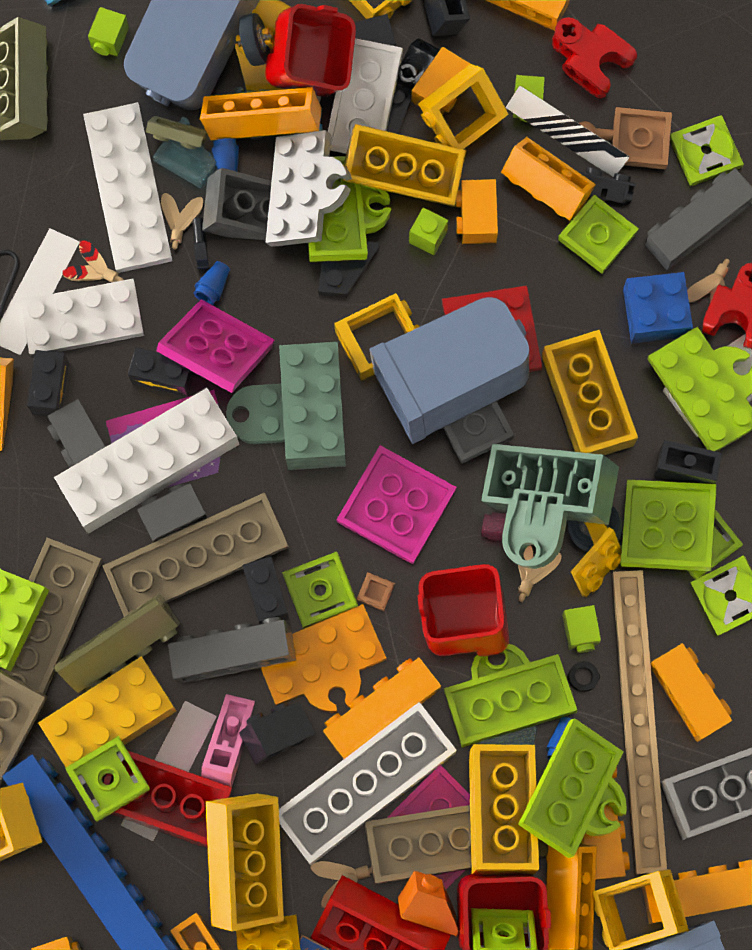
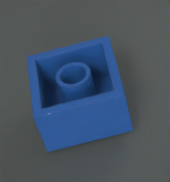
M684 272L626 279L623 292L631 344L677 339L692 330L693 324Z

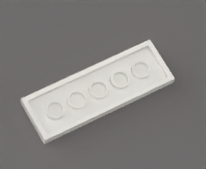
M139 103L83 114L116 272L121 273L172 262Z

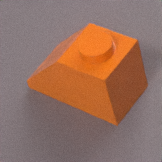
M414 870L398 896L401 918L456 936L459 932L456 913L442 879L432 874H424Z

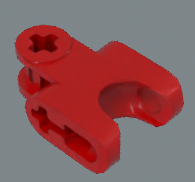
M566 17L558 21L555 26L552 45L558 53L567 58L562 65L564 72L597 98H604L609 93L611 85L610 79L600 70L599 66L602 63L613 62L622 68H628L637 60L635 48L605 25L597 24L590 31L578 20Z
M752 263L742 266L733 288L718 284L702 325V333L710 336H715L718 329L727 323H735L741 326L746 334L743 346L752 349Z

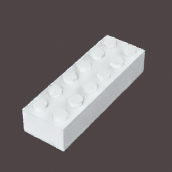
M206 388L60 473L54 479L82 526L89 534L239 445V442L232 427Z
M418 702L279 809V824L308 863L312 865L361 828L366 821H370L432 773L438 766L453 757L457 750L421 703Z

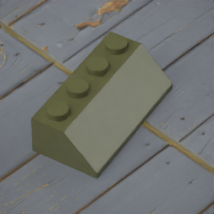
M20 17L0 27V140L31 139L46 131L48 124L46 26Z
M159 593L62 658L54 666V669L77 693L83 689L88 691L101 683L100 678L110 672L113 675L127 666L125 661L134 655L138 659L152 650L150 645L158 639L163 643L178 633L175 628L179 626L180 622Z

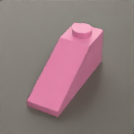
M226 694L202 765L201 777L229 787L233 786L244 747V742L239 732L248 725L246 720L252 716L255 701Z

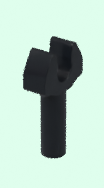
M201 217L193 219L194 252L197 269L209 268L205 232L202 231L203 218Z

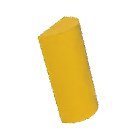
M355 124L344 162L352 179L346 182L454 207L466 150Z

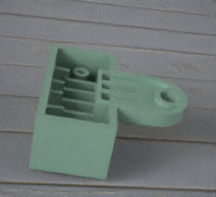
M338 342L279 345L281 383L252 385L237 391L227 405L226 418L237 438L249 444L285 442L288 470L346 467ZM236 410H247L249 418L245 422H236L233 419V414Z
M492 444L481 501L498 512L507 513L502 535L503 548L507 556L524 568H541L551 563L559 554L567 520L609 525L619 466L602 454ZM530 545H534L536 547L535 556L530 560H525V549Z

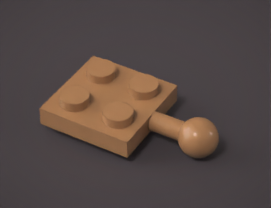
M616 107L613 130L595 128L592 123L587 121L579 123L602 139L612 141L613 146L629 155L630 157L624 165L667 169L671 112Z

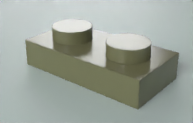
M153 116L148 121L146 132L153 134V138L157 140H175L180 142L181 146L189 149L201 147L206 142L208 136L204 129L158 116Z

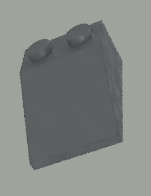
M225 168L217 170L207 178L202 231L228 238L266 241L272 181Z

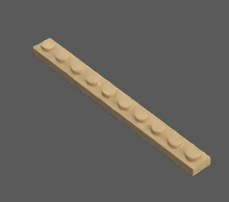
M643 570L619 571L612 573L635 875L650 874L667 870L644 578Z

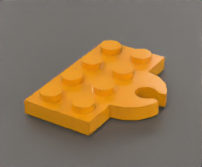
M362 604L293 633L296 661L262 667L261 670L276 706L305 695L309 703L318 710L336 713L337 707L329 700V693L335 688L344 690L346 693L345 704L349 708V704L360 693L361 678L359 671L387 659L366 609Z

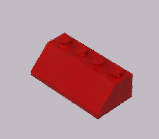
M128 751L150 790L111 813V815L208 849L206 801L230 798L232 787ZM124 759L121 762L131 777L134 773ZM106 774L103 784H112L114 781L113 775Z
M342 875L310 939L331 950H445L451 934L402 919L399 904Z

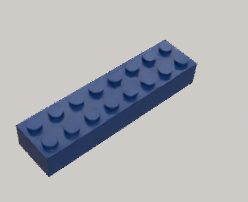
M32 754L2 776L8 786L19 783L24 784L40 833L121 950H181L171 935L168 936L166 934L164 936L159 928L163 923L153 909L146 910L142 904L145 897L135 884H128L124 878L128 873L118 859L115 860L114 857L111 859L107 854L110 847L101 834L98 835L96 832L93 833L89 827L93 825V822L83 809L75 808L72 803L76 800L75 796L67 785L57 782L55 777L59 774L49 760L47 761L44 757L40 759Z

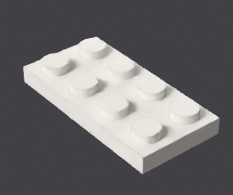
M355 38L350 84L346 89L336 92L328 128V132L331 134L330 151L346 154L355 124L387 131L403 48Z
M134 279L20 300L29 355L31 357H34L35 350L62 352L144 336Z

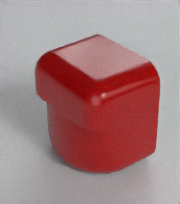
M297 4L283 10L275 22L272 53L266 57L265 77L268 83L281 89L313 87L316 96H326L346 89L351 80L356 25L353 19L346 14L339 13L338 8L328 5L314 7L306 4Z
M489 564L432 571L422 576L419 581L418 605L422 619L423 634L428 648L434 654L449 656L476 652L478 656L482 657L497 655L508 647L509 631L505 597L500 576L495 567Z
M470 874L460 880L457 887L458 941L462 950H473L471 908L533 910L537 949L548 950V928H551V911L548 909L547 889L542 880L531 874ZM480 932V944H481V945H484V944H483V932ZM524 934L525 947H529L528 934Z

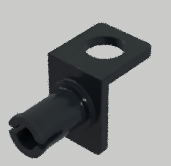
M417 38L410 44L400 64L397 79L414 88L440 49Z

